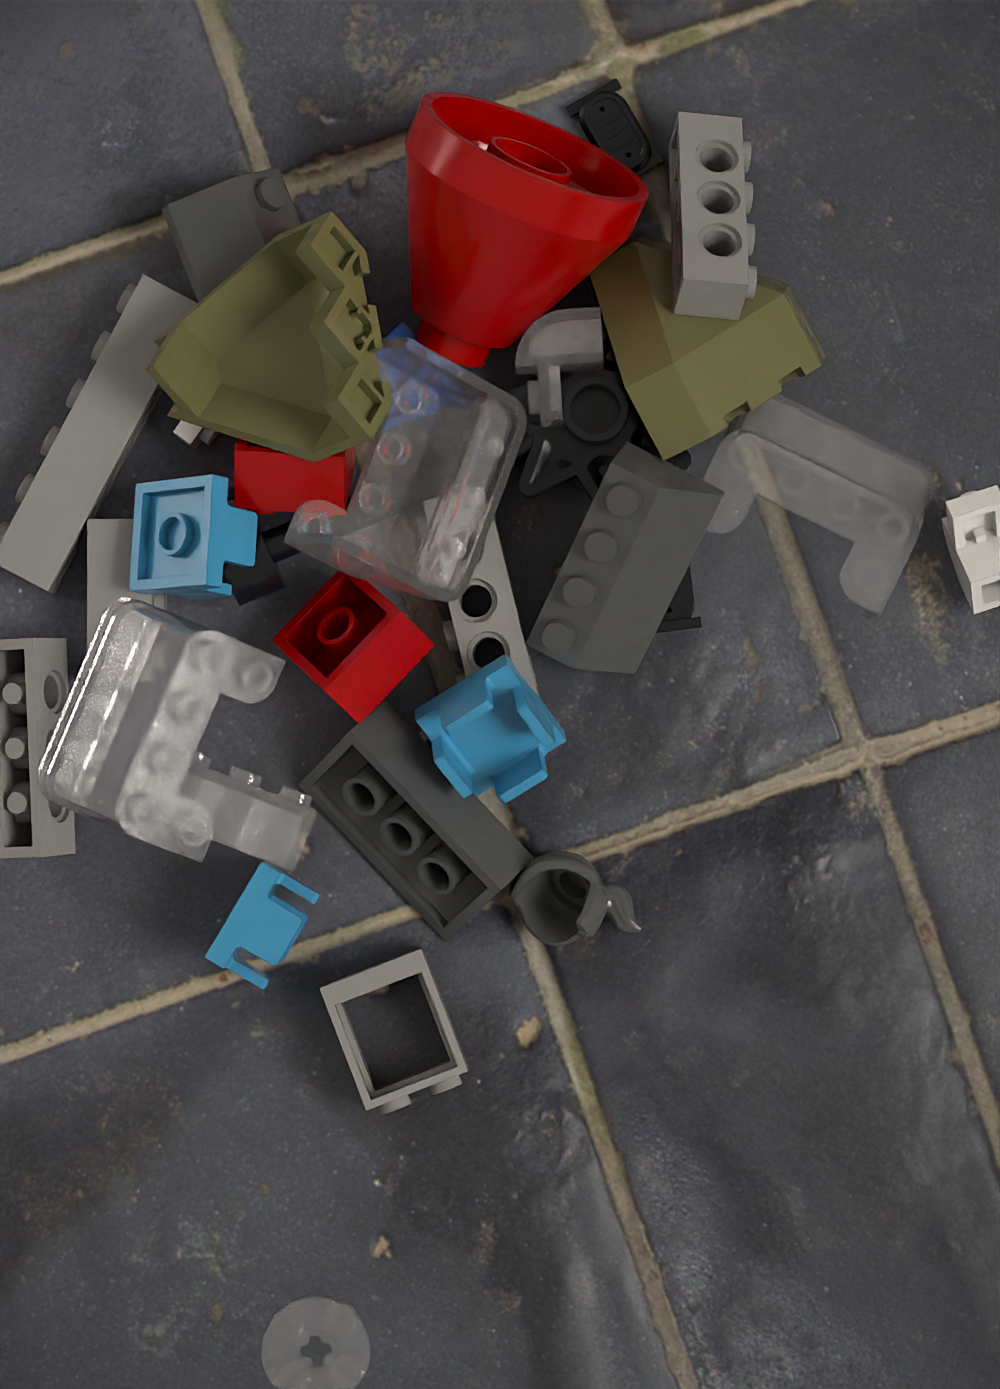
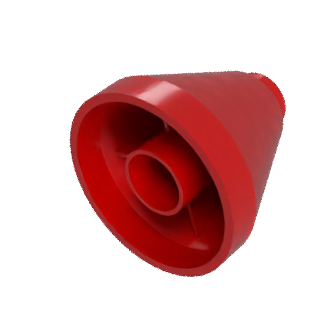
M430 92L422 97L405 139L410 301L412 309L422 318L415 333V339L428 351L450 362L467 367L484 366L491 348L503 349L509 347L630 238L649 195L645 183L630 168L607 152L575 134L533 115L493 101L453 92Z

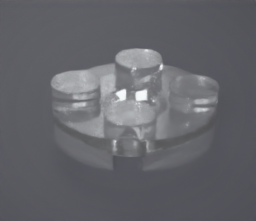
M321 1294L296 1298L278 1310L265 1332L261 1348L264 1371L275 1388L277 1386L279 1389H354L363 1378L371 1355V1342L367 1327L356 1313L354 1307L345 1301ZM311 1336H320L322 1343H330L332 1352L324 1354L323 1364L315 1365L311 1356H302L301 1347L309 1344Z

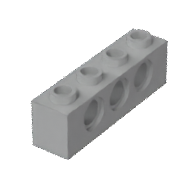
M678 111L669 144L673 314L739 320L745 298H754L757 285V267L749 265L748 256L752 255L754 249L755 224L747 223L746 214L749 215L752 207L753 183L745 181V173H748L751 161V141L743 140L742 118Z
M485 486L423 502L426 515L417 517L424 548L434 546L439 565L438 568L430 569L432 584L437 601L447 599L452 620L444 621L443 628L450 653L460 651L465 671L456 674L457 683L481 669L475 660V650L482 641L494 639L503 645L506 656L540 698L488 488ZM462 535L474 537L479 545L477 557L471 563L465 565L454 563L449 555L452 541ZM475 587L485 588L489 591L492 598L489 611L480 617L468 616L462 607L463 596L468 590Z
M67 638L0 639V858H33L76 854Z

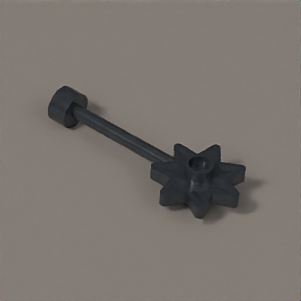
M536 322L528 329V342L537 381L493 396L486 404L488 416L512 430L349 496L344 515L314 518L305 514L266 531L263 530L258 519L254 566L241 567L227 563L223 564L224 575L228 584L232 585V592L239 606L286 588L277 564L278 562L526 461L519 480V492L523 497L528 499L537 497L577 478L587 496L593 502L610 463L627 441L662 459L624 387L605 323L585 348L543 322ZM685 450L665 461L687 471L692 459L690 453Z

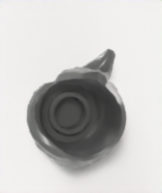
M560 851L536 857L519 872L510 884L509 896L513 899V904L518 907L526 928L537 940L547 945L564 946L583 938H592L600 928L605 915L616 929L624 933L638 934L642 929V925L634 917V905L628 891L617 883L601 882L595 867L581 855Z

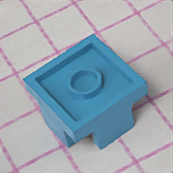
M211 474L136 484L129 592L144 595L165 593L190 599L231 596L232 585L222 583L223 564L227 563L241 567L254 566L258 516L255 512L228 505L227 500H234V487L228 485V478Z
M506 654L414 710L416 722L431 740L435 764L463 798L472 793L478 796L495 785L496 796L503 804L509 802L547 778L545 755L567 741L562 726Z
M269 860L260 863L205 956L206 959L221 968L231 970L263 990L267 988L272 977L238 957L241 948H244L267 963L277 965L286 958L308 921L307 914L276 896L275 891L280 884L312 904H316L322 895L319 891L288 874L286 870Z

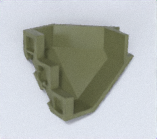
M329 211L274 237L154 340L160 348L147 366L146 371L175 402L167 416L312 462H317L374 438L393 404L390 381H384L380 378L376 352L384 348L376 305H369L366 300L363 276L370 273L369 264L364 248L333 211Z
M642 233L633 243L613 252L590 273L624 387L663 461L713 437L727 428L726 422L744 412L753 411L782 392L781 386L784 383L798 376L799 378L804 377L819 368L826 356L790 285L757 273L754 298H745L739 320L673 314L671 243Z

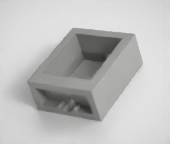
M423 947L334 980L319 988L366 1111L378 1106L381 1115L387 1114L411 1104L412 1102L408 1094L429 1087L431 1094L435 1095L462 1084L459 1075L468 1072L469 1067ZM417 974L450 1060L376 1088L343 1002Z

